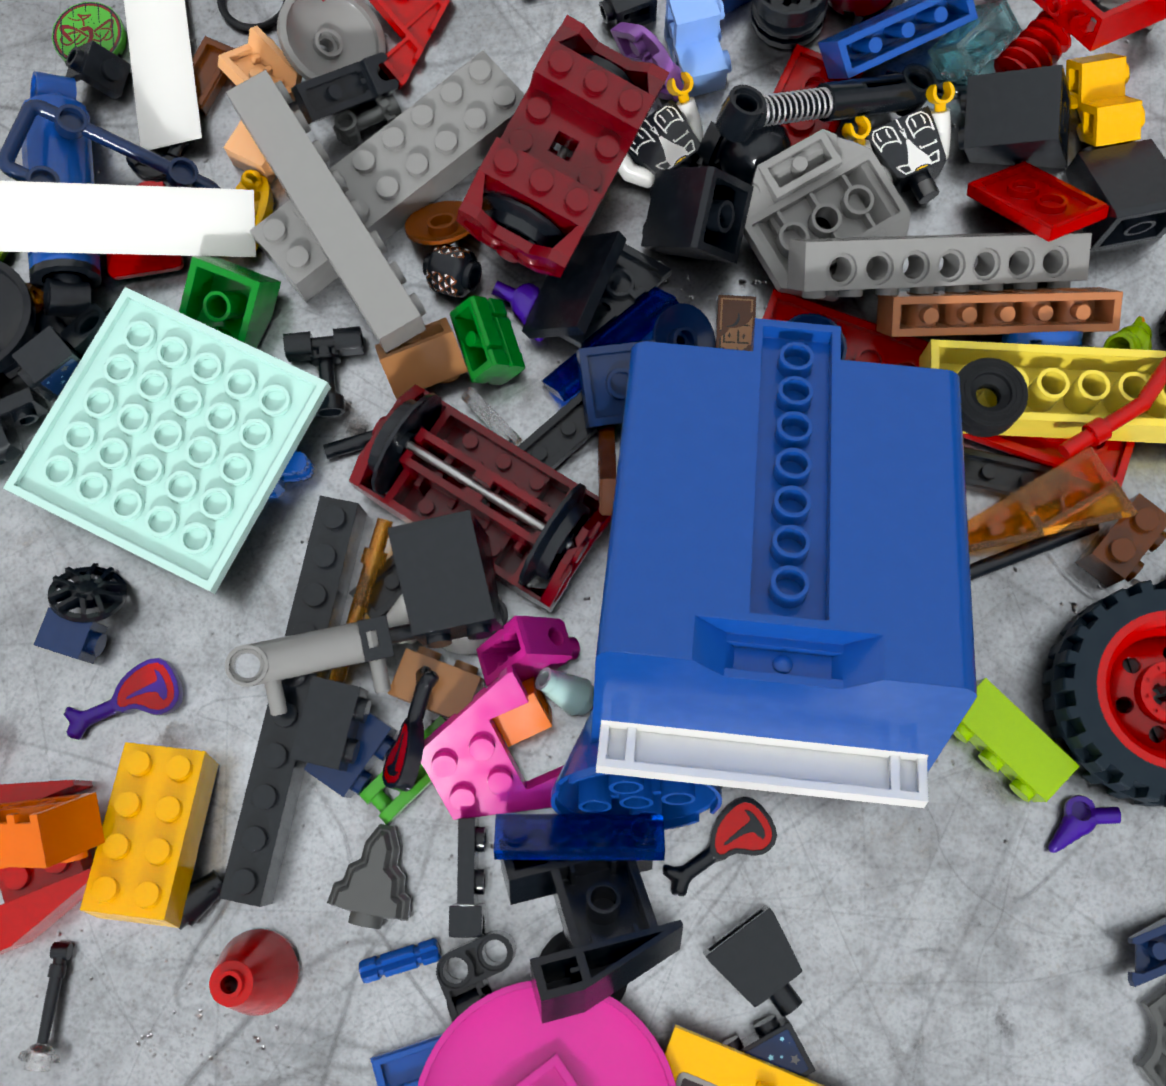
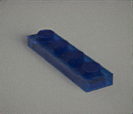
M496 814L494 860L664 861L663 815Z

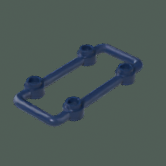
M39 99L25 102L0 150V169L8 177L16 181L60 183L57 173L49 167L35 166L28 169L15 163L34 119L39 115L54 122L55 130L63 138L75 140L84 136L165 174L167 182L171 187L221 189L217 183L200 175L197 166L190 159L177 157L170 161L88 122L86 113L80 107L73 104H65L58 108Z

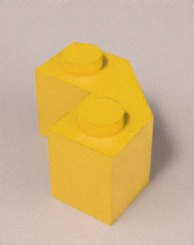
M1104 53L1066 60V80L1071 96L1070 110L1077 109L1082 122L1076 127L1080 141L1098 147L1141 139V128L1145 123V110L1142 106V100L1125 96V84H1127L1130 75L1129 66L1126 62L1127 56Z

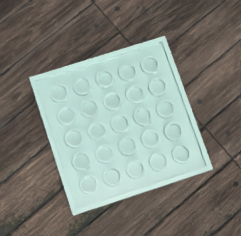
M125 287L3 489L215 594L331 387L323 379Z

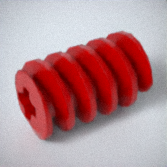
M1042 10L1036 19L1032 20L1027 28L1022 30L1019 36L1010 43L1008 48L1004 49L999 57L994 59L995 72L1052 66L1054 62L1060 59L1062 53L1067 52L1071 47V34L1046 11Z

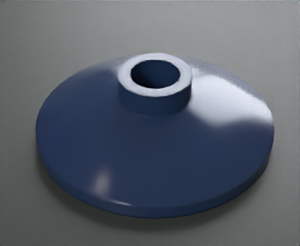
M678 303L667 307L659 314L653 327L652 340L656 342L715 348L716 341L711 323L705 314L693 305Z

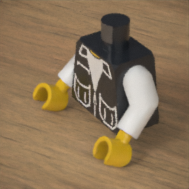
M681 72V78L684 82V87L681 91L676 87L674 78L668 79L666 84L667 90L671 95L677 96L679 101L675 103L671 99L645 119L618 170L624 181L650 188L654 184L657 170L698 167L696 161L699 159V156L696 154L703 138V129L694 97H689L688 94L694 84L693 78L688 72Z
M949 81L943 83L944 94L941 99L937 96L936 85H930L926 90L927 100L934 104L933 110L926 106L872 130L871 123L867 117L857 116L855 117V122L858 125L857 133H855L852 123H845L841 130L845 139L853 140L872 149L898 193L900 194L912 189L919 204H924L939 194L940 191L933 179L939 176L946 160L949 158L951 114L950 109L946 108V103H949L955 95L954 85Z

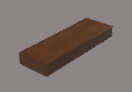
M614 425L599 427L598 436L599 513L601 515H612L617 476Z

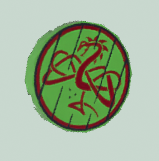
M82 2L71 6L59 16L53 26L52 41L54 48L65 63L69 52L75 46L79 47L92 40L115 55H118V53L122 55L126 48L127 33L122 20L111 7L99 2Z

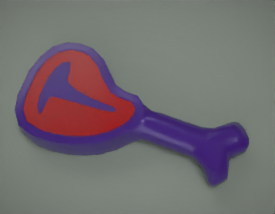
M148 659L126 673L118 683L110 700L85 711L67 707L64 712V716L69 721L66 731L67 736L79 740L83 737L88 727L115 714L130 713L135 710H141L152 715L173 713L181 705L184 694L182 682L176 669L170 662L164 659Z

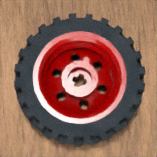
M1151 580L1138 582L1127 589L1122 588L1088 606L1078 613L1079 617L1076 620L1068 623L1060 632L1063 639L1060 643L1052 646L1048 654V658L1054 660L1053 667L1043 672L1042 684L1051 685V697L1042 701L1044 712L1054 711L1057 725L1049 728L1053 739L1063 737L1069 747L1066 753L1076 763L1080 762L1087 770L1082 777L1091 784L1103 783L1109 787L1107 794L1118 799L1131 798L1135 800L1134 803L1137 805L1166 807V659L1163 656V650L1166 647V580L1154 585ZM1127 658L1132 673L1127 672L1123 667V661ZM1154 689H1157L1161 694L1159 697H1157V699L1161 701L1160 703H1157L1153 699V697L1157 695V693L1153 691ZM1118 699L1130 701L1132 706L1125 713H1121L1116 709L1115 704ZM1151 728L1154 729L1159 741L1158 743L1153 742L1149 737Z

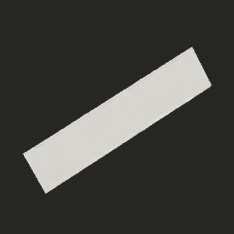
M124 0L140 146L147 150H153L202 138L185 0Z
M0 181V252L256 257L255 239L250 233V230L255 227L254 190Z

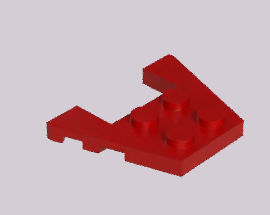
M369 0L402 39L386 54L387 60L378 65L390 80H398L399 90L407 82L450 0Z

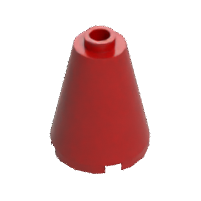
M261 928L249 930L234 937L221 952L211 974L209 989L213 999L222 1006L250 1016L265 1015L280 1008L289 1000L296 989L300 974L299 961H297L292 944L278 932Z

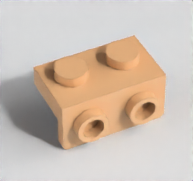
M258 26L249 29L248 44L218 56V67L236 86L267 70L274 83L281 80L292 100L296 101L291 88L301 83L302 76L290 65L283 51Z

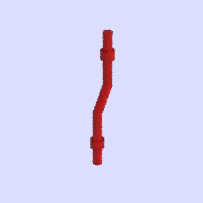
M1166 357L1161 360L1136 399L1105 418L1097 417L1083 425L1082 432L1058 446L1060 455L1065 459H1069L1090 445L1096 447L1110 439L1113 431L1148 411L1166 385Z

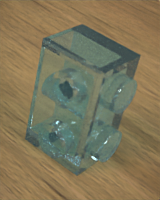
M996 0L976 5L978 19L946 33L927 51L943 80L954 81L961 79L962 82H965L968 76L978 75L982 68L1002 52L1006 45L1022 31L1007 0Z

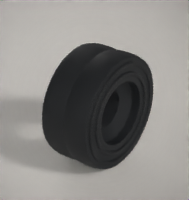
M981 358L968 363L959 371L964 432L977 437L996 436L1007 431L1023 414L1028 401V388L1022 374L1013 365L997 358ZM985 388L994 392L997 397L996 406L986 407L981 405L976 398V391Z

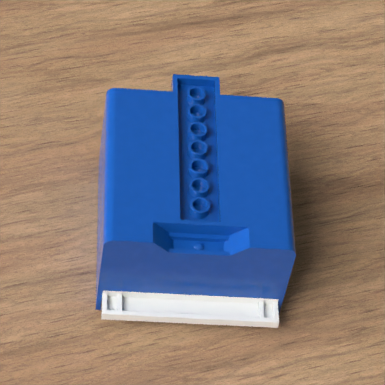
M755 318L751 351L649 341L635 344L631 348L595 661L591 743L599 741L596 773L925 808L928 803V771L977 698L959 375L954 371L945 369L841 360V326Z

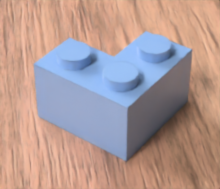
M666 0L664 38L672 62L680 68L681 72H688L693 78L694 84L692 90L688 93L689 97L725 89L727 73H730L732 70L729 52L727 50L722 51L719 42L722 38L720 20H723L725 17L722 0Z

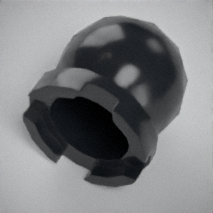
M711 121L696 154L699 156V159L696 161V164L701 167H715L720 164L722 171L751 185L757 165L786 150L792 144L788 131L782 124L765 126L762 129L754 130L747 141L738 143L729 141L721 136L716 128V124Z

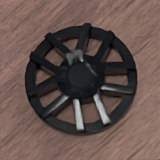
M93 563L91 567L65 568V573L60 576L55 575L52 578L53 582L48 589V602L52 611L63 619L80 623L96 622L114 615L123 607L127 598V588L124 580L115 573L113 567L108 569L101 568L98 563ZM102 603H114V604H113L112 606H110V607L104 609V606H103ZM78 607L81 608V614L69 611ZM96 607L98 611L95 613L86 614V609Z

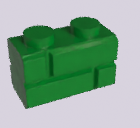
M473 295L450 312V318L472 383L485 384L488 382V384L502 385L525 369L523 356L517 344L511 321L507 317L503 300L487 299L486 297Z

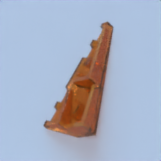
M1090 446L968 518L969 552L1052 535L1076 528L1093 526L1117 519L1135 516L1138 512L1117 480H1113L1093 447Z

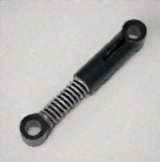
M911 63L904 68L902 73L824 82L813 89L787 91L784 93L762 95L754 87L737 85L731 89L715 124L721 136L729 141L742 143L751 137L754 130L762 129L765 126L793 123L794 121L819 119L822 122L852 119L857 116L866 117L887 113H896L903 117L923 107L927 101L926 90L930 85L937 86V79L934 73L926 66Z

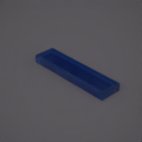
M655 287L582 348L639 342L653 330L659 314L667 307L679 302L674 295ZM574 353L541 380L549 392L564 402L581 390L577 353Z

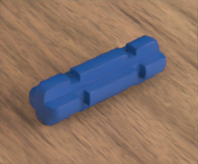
M432 938L418 943L417 947L413 944L380 955V958L374 956L359 962L361 979L363 983H370L380 980L382 975L389 977L418 968L420 963H423L425 966L438 962L441 959L440 947L437 940Z

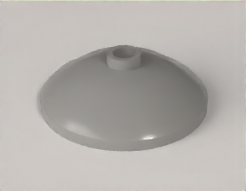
M285 0L279 12L277 35L280 47L290 65L306 80L359 62L380 52L385 53L386 51L382 26L373 10L364 0H325L324 2L322 0ZM320 45L326 46L329 52L324 51Z

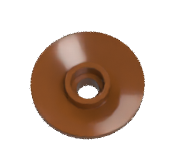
M462 201L436 202L412 213L405 222L407 237L423 245H451L455 241L467 236L470 233L456 221L458 209Z

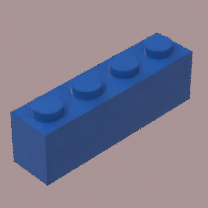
M909 0L818 42L828 79H849L978 19L974 0Z

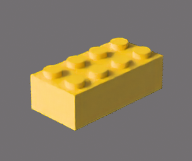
M125 742L102 826L105 843L98 845L96 848L80 907L81 911L102 919L180 928L219 766L206 751Z

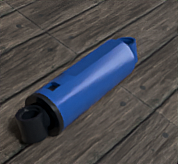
M37 71L33 72L30 98L25 100L23 104L33 99L45 101L58 108L65 104H73L80 107L86 113L88 122H90L89 111L82 103L76 100L77 88L75 78ZM37 115L21 147L23 167L28 169L35 166L49 167L57 173L60 183L95 184L91 140L84 136L75 140L65 139L55 130L54 122ZM28 252L30 283L35 288L43 291V308L46 316L76 318L91 306V290L96 289L101 284L100 254Z

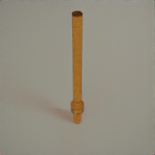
M377 518L369 548L364 547L360 561L364 565L346 624L364 620L379 568H384L388 555L384 551L389 538L388 528L392 527V521ZM350 666L332 669L329 680L345 683Z

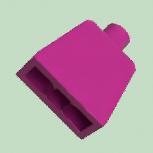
M514 616L503 626L504 629L498 630L476 649L486 686H490L499 678V673L509 665H513L521 682L533 676L536 680L542 669L549 667L557 670L568 660H575L580 653L578 640L575 637L568 636L565 623L561 619L533 616Z

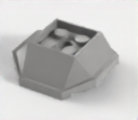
M822 129L762 162L755 169L751 182L754 188L743 235L778 292L802 296V291L787 288L789 239L907 236L911 212L873 150L859 143L839 138L837 134ZM822 217L828 220L831 229L821 228L815 218ZM872 258L869 260L866 268L868 275L873 269ZM836 259L830 265L829 272L831 277L837 270ZM826 291V298L820 299L834 302L840 299L841 296H838V291Z

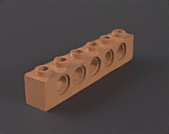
M1103 287L1037 288L1031 290L1003 289L1002 291L969 290V292L959 293L934 291L932 294H913L910 291L899 292L898 295H878L876 331L890 337L990 335L1055 331H1119L1123 291Z

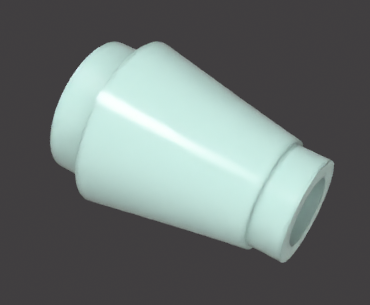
M549 667L542 669L538 674L535 682L536 689L546 695L567 714L583 716L593 707L594 687L589 679L553 670Z

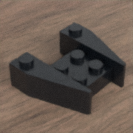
M537 834L499 844L501 870L510 904L513 905L553 895L569 947L567 950L530 959L531 984L542 1024L586 1012L680 950L683 931L682 921L678 920L658 926L640 872L652 870L653 839Z

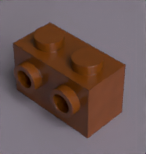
M1139 493L1120 505L1075 563L1106 587L1122 580L1131 581L1143 568L1144 563L1140 560L1148 550L1153 552L1166 539V532L1164 531L1166 528V513Z

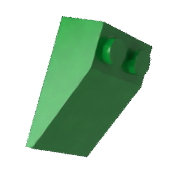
M192 256L179 312L257 349L272 318L281 281L216 256Z

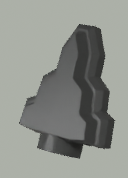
M379 824L366 840L361 859L348 864L343 880L333 884L327 904L350 911L348 920L350 924L381 929L383 919L409 920L411 898L404 893L406 876L397 866L400 845L394 826Z

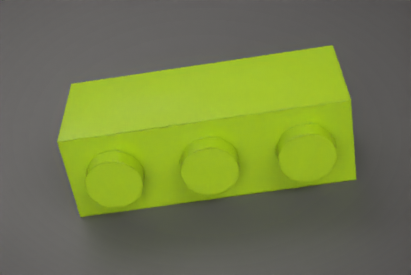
M987 678L976 681L977 698L953 735L964 743L970 741L981 752L978 755L979 759L992 771L998 772L1000 770L1012 781L1009 787L1026 802L1030 800L1032 802H1047L1080 766Z

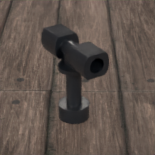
M360 326L333 329V336L313 338L310 331L283 334L284 352L288 362L310 360L311 365L318 367L319 378L327 381L331 387L316 416L337 417L345 413V401L343 395L336 393L334 366L341 363V357L364 354L363 334Z

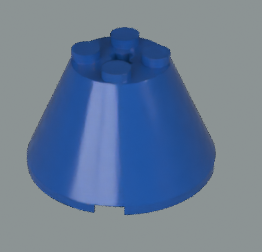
M593 709L551 790V806L561 817L583 826L585 825V818L604 822L605 830L622 832L659 831L691 825L699 822V813L710 808V813L714 814L722 804V790L720 786L596 773L599 741L591 743Z

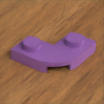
M620 22L610 31L623 56L632 61L654 63L669 72L658 98L669 101L672 99L674 102H677L678 97L668 92L666 84L669 78H674L676 87L681 91L684 87L681 70L672 62L669 54L657 37L646 27L639 24Z

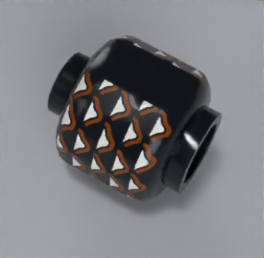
M441 244L435 247L432 253L427 254L423 262V273L426 275L427 284L435 292L462 298L469 294L470 291L473 292L479 285L482 268L471 250L449 244Z

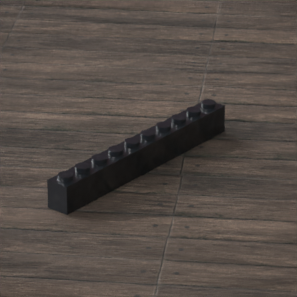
M325 496L319 497L285 636L339 626L341 624L367 513L359 503ZM329 670L282 680L287 706L286 714L272 716L269 704L267 705L219 896L220 899L257 907L273 904L305 772L304 768L307 762L289 757L311 678L316 676L327 679Z

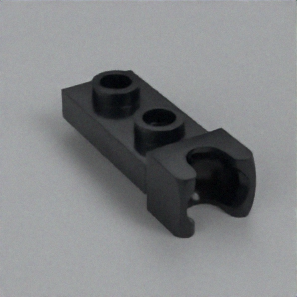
M380 52L359 62L293 86L291 91L307 123L312 124L363 103L373 101L383 95L386 96L398 89V80L391 79L385 81L377 73L378 65L387 60V55L384 52Z
M479 818L458 819L457 903L449 906V937L475 938L482 937V934H485L486 904L478 903V895H485L486 873L485 869H478L479 852H485L486 827H479Z

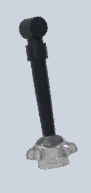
M54 942L51 946L50 958L53 959V962L50 963L47 976L49 977L37 1043L31 1045L25 1051H21L18 1056L20 1061L25 1062L24 1070L48 1072L51 1069L52 1063L60 1062V1056L48 1044L62 978H65L66 960H69L73 953L72 943Z

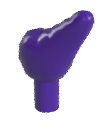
M497 280L491 294L509 302L513 313L525 325L540 289L532 283L522 284L515 289ZM534 338V339H535L536 341H538V342H541V341H543L544 338Z
M1075 795L1070 797L1064 805L1062 822L1049 843V851L1056 853L1066 848L1076 840L1092 832L1098 824L1120 823V809L1118 807L1095 808L1093 801L1086 796Z

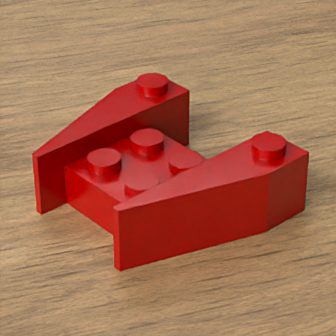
M85 780L0 784V804L74 795L93 787L92 781ZM90 849L87 850L88 857L69 863L60 862L49 868L8 867L0 869V890L4 900V904L0 905V955L33 942L83 900L93 863Z

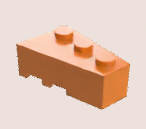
M96 792L0 804V869L8 867L49 868L60 862H74L88 857L87 850L105 843Z

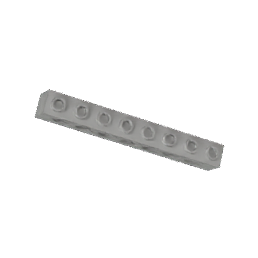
M1074 231L1050 242L1032 232L789 239L787 288L802 291V298L809 299L826 298V291H838V296L861 297L863 296L864 289H874L875 295L891 296L898 295L899 288H910V293L932 294L936 286H945V292L958 293L969 292V285H979V290L1002 291L1004 284L1013 283V289L1024 290L1037 289L1038 282H1047L1046 287L1070 288L1071 281L1088 279L1092 233ZM1011 256H1012V262H1011V265H1010V267H1009V260H1010V258H1011ZM943 257V267L939 271V262ZM978 257V264L974 269L975 259ZM872 258L873 269L868 275L866 268L869 260ZM906 258H908V269L904 273L903 264ZM836 259L837 270L831 277L829 272L830 265Z

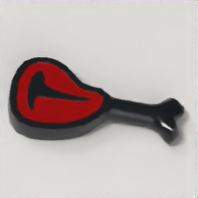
M423 666L416 671V686L408 716L402 723L398 738L390 748L384 763L383 783L386 787L393 790L409 791L414 786L420 769L425 735L423 719L431 691L439 681L437 673L428 666Z
M741 797L728 804L716 818L711 828L708 845L702 852L684 865L674 867L666 864L663 866V875L671 880V893L678 897L685 896L689 883L693 878L715 862L725 860L731 855L758 856L768 852L775 845L777 838L776 827L771 816L753 798Z

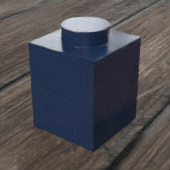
M48 607L34 645L94 664L96 657L103 652L106 646L107 636L105 633L108 627L96 622H72L59 617Z

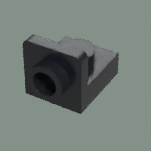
M603 0L599 2L603 20L606 24L611 22L613 27L620 22L644 26L656 21L657 0Z

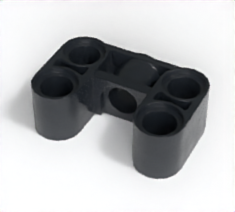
M502 930L490 931L482 935V937H477L451 949L437 963V979L447 1001V1008L452 1022L472 1004L492 993L487 978L502 972L512 962L516 953V945L512 936ZM499 940L504 943L507 949L506 959L501 962L491 961L485 952L487 942ZM457 957L465 961L468 967L466 978L459 980L450 976L447 970L450 958Z

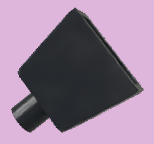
M767 905L761 907L703 951L708 961L754 1007L759 1006L769 998L781 1016L784 1017L802 1004L803 1001L789 983L802 972V968L774 912Z

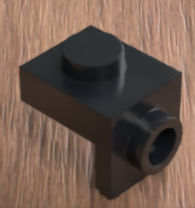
M92 40L79 47L75 46L69 52L66 59L68 70L65 77L75 78L76 82L83 80L112 99H116L122 95L131 64Z

